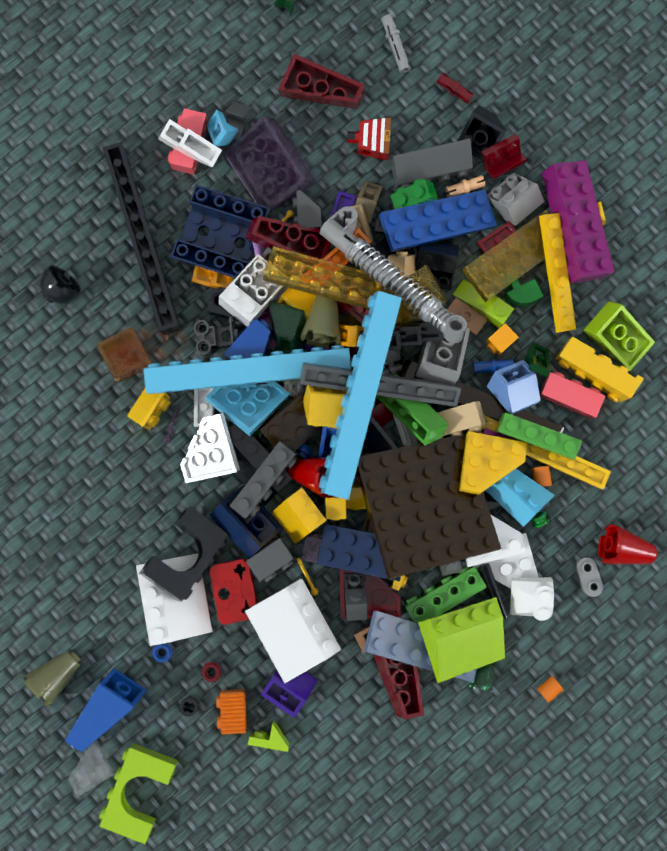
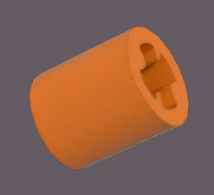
M550 466L532 468L533 481L542 487L552 486Z
M553 676L536 688L548 703L564 691Z

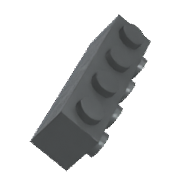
M279 441L231 503L230 507L245 519L250 516L254 517L260 509L258 505L262 500L266 501L273 492L271 488L283 480L285 477L283 473L287 468L291 469L298 460L295 457L299 453L284 441Z

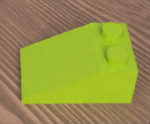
M610 301L605 304L583 330L595 344L621 366L629 369V371L633 369L655 343L622 304Z

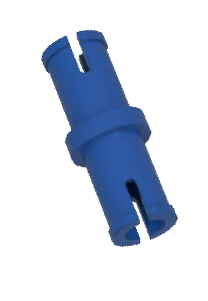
M513 359L473 361L474 374L488 372L494 374L495 371L514 363Z

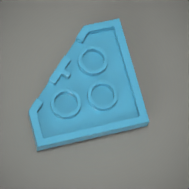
M267 382V384L255 383L216 387L206 396V401L220 413H224L225 417L247 435L251 436L290 398V393L277 382Z

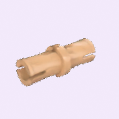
M479 175L469 180L463 179L458 184L445 187V193L453 191L446 195L447 198L467 194L470 191L485 187V181L480 182L484 180V177Z

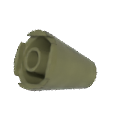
M322 290L316 295L301 333V340L304 341L306 339L308 345L329 348V344H335V346L341 344L337 297L330 290Z
M66 651L25 674L22 679L25 680L24 683L38 699L43 698L45 700L43 704L49 708L81 666L78 663L81 659L74 651L71 653Z

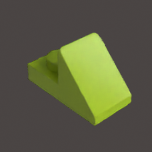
M274 720L270 736L266 735V732L258 730L250 733L248 745L288 752L289 742Z

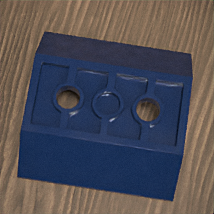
M196 184L190 199L191 210L181 239H176L170 257L236 278L255 258L253 242L245 238L251 220L257 216L268 218L270 208ZM206 227L209 229V234L207 236H200L199 230ZM237 240H245L246 245L243 248H237L235 246Z

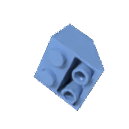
M524 360L495 371L487 385L488 389L511 415L536 405L541 401L536 373L529 369V365Z

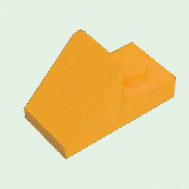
M340 324V345L347 347L357 346L359 331H364V327Z

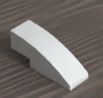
M170 119L158 138L177 151L210 167H213L222 151L190 129H184Z

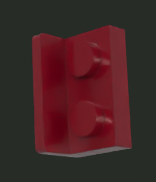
M516 134L482 151L484 169L493 179L526 162V157L521 153L520 138Z

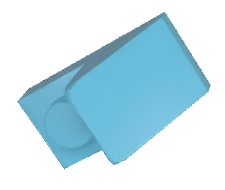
M219 110L215 111L206 124L215 146L229 145L239 131L226 122L224 114Z

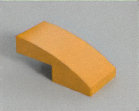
M198 266L194 267L191 283L218 289V287L227 288L233 281L232 277Z

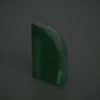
M491 663L477 668L474 683L470 682L469 687L473 689L481 688L482 691L492 692L494 664Z

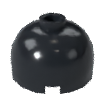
M53 265L49 266L41 276L40 287L44 293L43 296L51 303L66 304L77 297L81 288L72 276L69 279L64 275L66 271Z

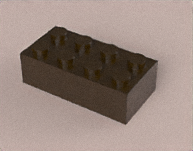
M307 385L302 386L258 428L274 447L279 441H284L296 451L323 427L307 424L303 403Z

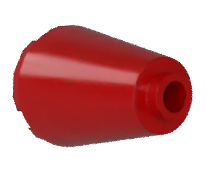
M326 457L298 459L291 469L288 468L289 476L293 480L321 497H334L321 493V488H319L320 479L322 476H325L327 469L324 467Z
M608 525L604 529L607 531L605 536L600 537L598 555L600 558H603L602 563L651 564L657 559L658 552L653 544L618 525Z

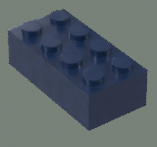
M325 524L317 564L388 579L375 534ZM401 576L390 580L400 581Z

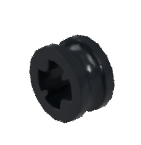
M190 696L186 697L180 704L181 713L189 717L193 716L199 708L198 700ZM188 701L189 704L193 703L194 706L192 709L194 710H186L185 706L187 704H185V702Z

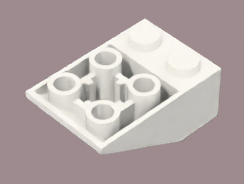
M257 254L221 293L219 305L248 327L255 318L258 320L286 284L288 278Z

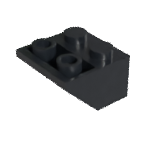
M437 241L419 245L415 277L427 279L435 288L451 290L458 260L459 245Z

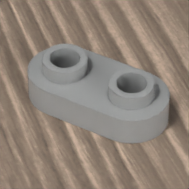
M587 557L578 559L575 564V570L582 591L591 597L600 595L603 590V583L595 561ZM586 564H589L590 569L588 571L584 570V566ZM592 583L596 584L595 590H591L590 588Z

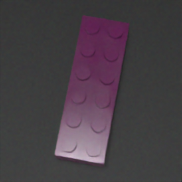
M587 161L551 165L541 174L551 214H560L569 283L598 280L614 273Z

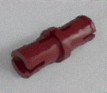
M442 72L436 82L448 90L450 95H455L466 104L470 102L474 93L462 86L461 82H456L444 72Z

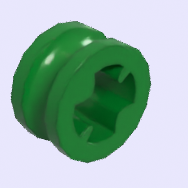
M539 511L530 520L533 521L532 526L534 528H539L549 523L550 520L546 517V511Z

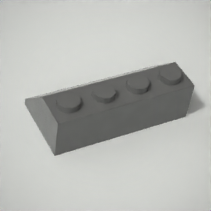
M465 139L393 156L391 172L396 190L404 186L409 187L413 185L415 180L421 178L432 183H446L452 178L463 179L468 177L473 169L471 140Z

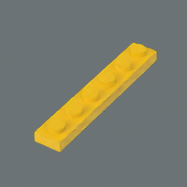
M560 214L541 215L539 220L556 333L576 330Z

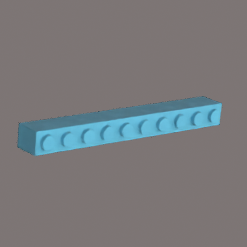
M377 291L369 297L367 307H370L362 322V327H364L363 335H360L357 341V347H359L358 354L353 357L351 364L354 367L352 375L348 376L346 387H348L347 395H344L342 398V413L338 415L335 427H338L336 436L333 435L330 442L332 451L330 456L326 457L324 465L327 468L325 476L321 477L319 483L321 493L349 499L402 300L401 297Z
M342 345L331 346L332 350H324L323 347L311 348L312 352H303V349L291 350V354L284 355L283 351L271 352V356L264 357L263 353L251 354V358L244 359L243 355L230 356L231 360L222 361V357L210 358V362L202 363V359L190 360V364L181 365V361L169 362V366L161 367L160 363L149 364L148 368H144L146 394L300 379L303 362L351 369L349 348H344Z

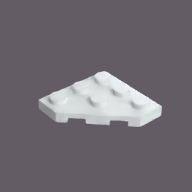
M224 413L202 418L200 428L197 434L194 435L188 447V453L180 464L186 483L240 471Z
M491 515L502 549L465 559L466 566L471 567L525 553L522 534Z
M522 533L525 553L486 562L490 564L495 580L510 589L511 578H539L526 533ZM482 564L475 565V568L480 571L479 566Z

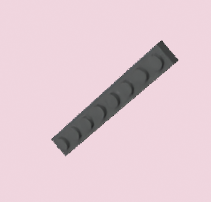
M303 362L299 383L348 391L346 382L348 376L352 375L353 369ZM382 374L376 395L457 407L462 388L460 385Z

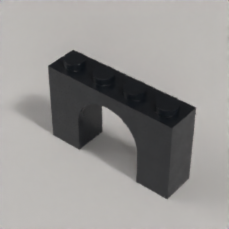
M191 506L184 509L174 524L189 534L197 543L198 557L194 565L186 571H176L157 557L151 556L139 572L140 575L176 601H183V599L187 600L193 592L192 586L195 582H200L204 576L203 571L206 566L209 567L216 558L214 555L217 550H221L227 543L226 537L228 534Z

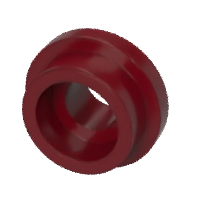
M214 661L207 662L202 668V676L208 682L217 681L222 674L221 666ZM209 668L215 669L214 675L209 674Z

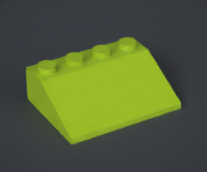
M496 597L418 622L437 683L505 658L503 616Z

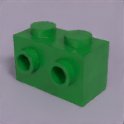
M423 178L415 180L413 185L409 187L398 188L396 193L390 195L395 209L438 200L434 184Z

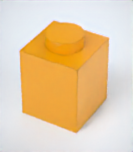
M505 323L486 340V347L492 354L496 353L499 356L519 337Z

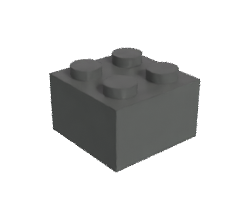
M281 537L247 560L246 563L259 582L263 579L267 582L277 575L275 571L280 567L282 570H285L292 565V559L295 556Z

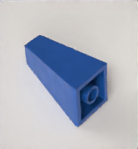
M113 668L97 686L65 742L80 752L84 751L129 713L147 689Z

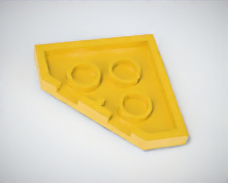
M468 431L466 434L459 491L479 495L521 466L526 459L527 443Z

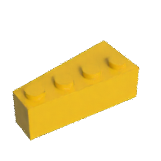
M573 336L567 340L555 358L559 361L558 364L561 367L571 369L575 372L574 375L576 377L589 381L591 387L608 394L607 397L613 402L620 403L632 398L644 380L643 377L637 375L635 378L628 373L629 369L626 367L614 366L609 357L602 354L597 356L595 349Z

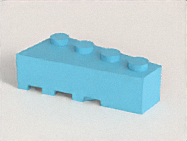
M517 469L486 489L523 527L555 496Z

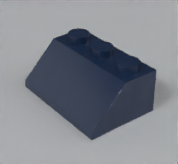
M243 485L222 501L210 516L250 559L275 537L283 527L261 503L258 505L260 509L256 515L246 519L230 507L231 503L245 487Z

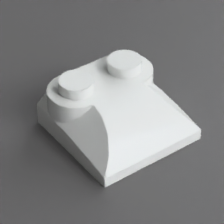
M511 578L510 615L534 616L540 621L549 619L553 614L554 604L552 578Z

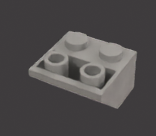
M516 173L508 176L505 181L487 195L490 204L500 216L515 226L545 202L538 185Z

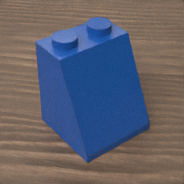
M255 318L224 355L228 360H231L230 356L243 355V359L251 358V354L263 353V357L268 356L273 340L270 325L263 319L259 322Z

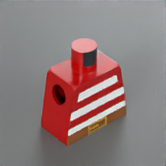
M391 118L360 121L359 132L348 131L347 143L358 144V154L388 160Z

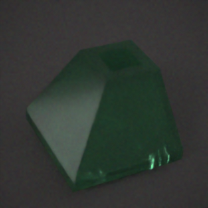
M270 301L268 304L272 332L278 351L291 354V350L303 349L307 344L306 339L304 341L301 340V333L306 323L304 310Z

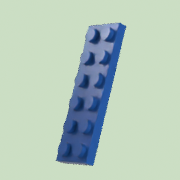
M486 190L389 210L379 214L391 252L484 231L497 226Z

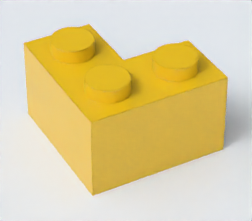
M357 479L354 485L352 484L348 500L335 496L326 498V519L335 521L346 519V509H366L363 492Z

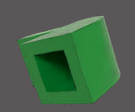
M513 269L504 272L502 275V284L506 290H509L504 298L509 304L515 307H527L543 298V294L535 279L520 285Z

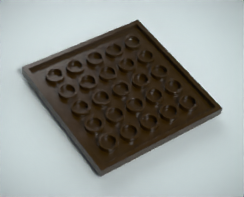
M465 434L442 438L426 446L423 443L360 456L356 472L388 580L502 549L484 492L477 495L459 491L466 441Z

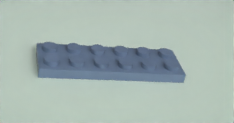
M374 611L364 652L433 671L419 624ZM477 669L454 678L474 683Z

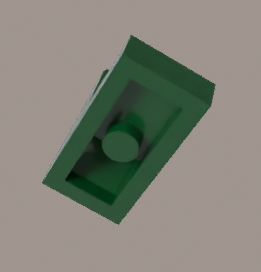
M532 342L524 361L529 365V369L536 373L537 377L539 375L547 377L551 372L549 350Z

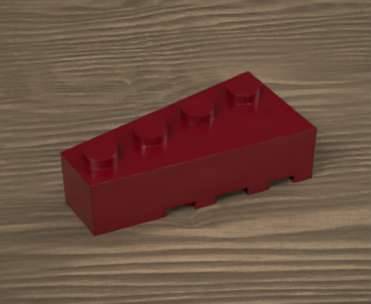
M294 54L278 90L281 97L358 109L365 94V85Z
M257 216L251 220L245 236L246 239L264 248L269 247L308 269H312L327 255L331 245L327 239L320 235V229L308 228L295 223H285L281 220Z
M373 654L396 716L403 719L424 716L418 667Z

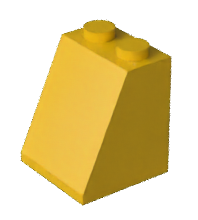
M303 488L287 498L272 512L295 544L326 521V518Z

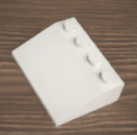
M198 553L161 561L176 571H186L194 565ZM145 564L136 565L150 646L213 632L203 578L199 583L195 582L192 586L193 592L187 600L176 601L139 574Z
M303 579L289 584L245 611L284 683L320 664L341 650Z

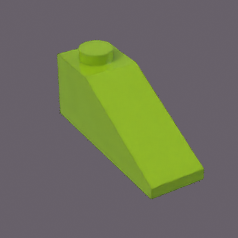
M464 279L452 294L453 297L460 299L488 319L487 321L497 328H500L514 310L513 307L497 296Z

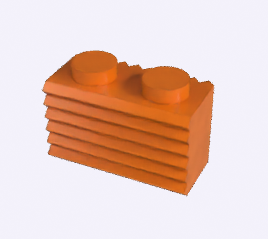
M221 690L220 696L216 697V706L220 708L221 713L220 716H217V728L221 729V734L246 733V690Z

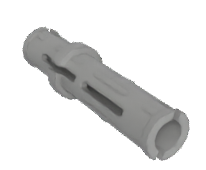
M385 15L381 18V21L386 31V40L391 45L399 72H408L411 66L400 39V30L396 28L393 15Z

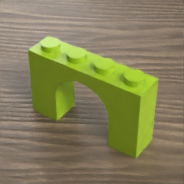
M133 743L130 748H126L122 756L124 764L122 768H118L114 779L117 782L115 787H111L106 799H109L107 807H103L99 818L102 821L99 827L146 844L156 818L136 811L128 804L125 797L126 784L132 778L144 776L168 785L178 760Z

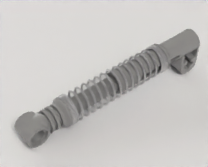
M348 206L341 208L323 224L320 229V235L342 251L349 262L355 263V267L360 266L361 271L365 270L366 275L370 274V278H375L374 282L379 281V286L384 285V290L389 289V294L394 293L395 296L398 292L397 297L403 296L404 298L401 301L405 299L404 306L410 303L409 310L415 307L414 314L419 312L418 317L436 326L448 342L459 343L462 341L467 327V322L462 316L452 315L451 312H448L442 306V302L433 294H429V291L424 290L423 286H419L418 282L414 283L413 278L409 279V275H404V271H400L399 267H395L394 263H390L389 259H385L384 255H380V252L375 251V248L371 247L365 240L356 238L353 235L357 228L358 218L357 211L354 208Z

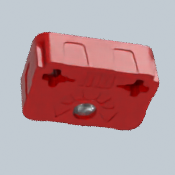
M248 559L218 563L210 568L214 599L217 606L218 619L221 624L227 625L249 620L243 608L246 607V603L249 604V607L258 603L253 573L246 563ZM239 564H241L242 567L246 568V570L243 571V575H241L240 572H236V568L239 567ZM223 588L230 592L227 598L220 594Z

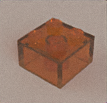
M133 327L96 344L114 380L117 382H121L143 371L144 368H148L149 364H153L139 334Z

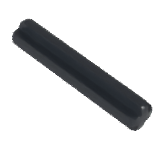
M484 563L479 566V569L487 586L490 599L497 598L503 619L508 618V613L490 564Z

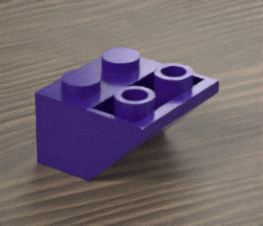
M276 669L262 690L261 696L295 718L318 679L304 672L284 683Z

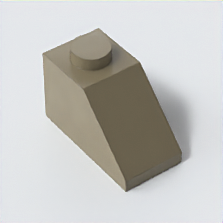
M364 181L355 205L362 204L367 222L371 223L383 186Z

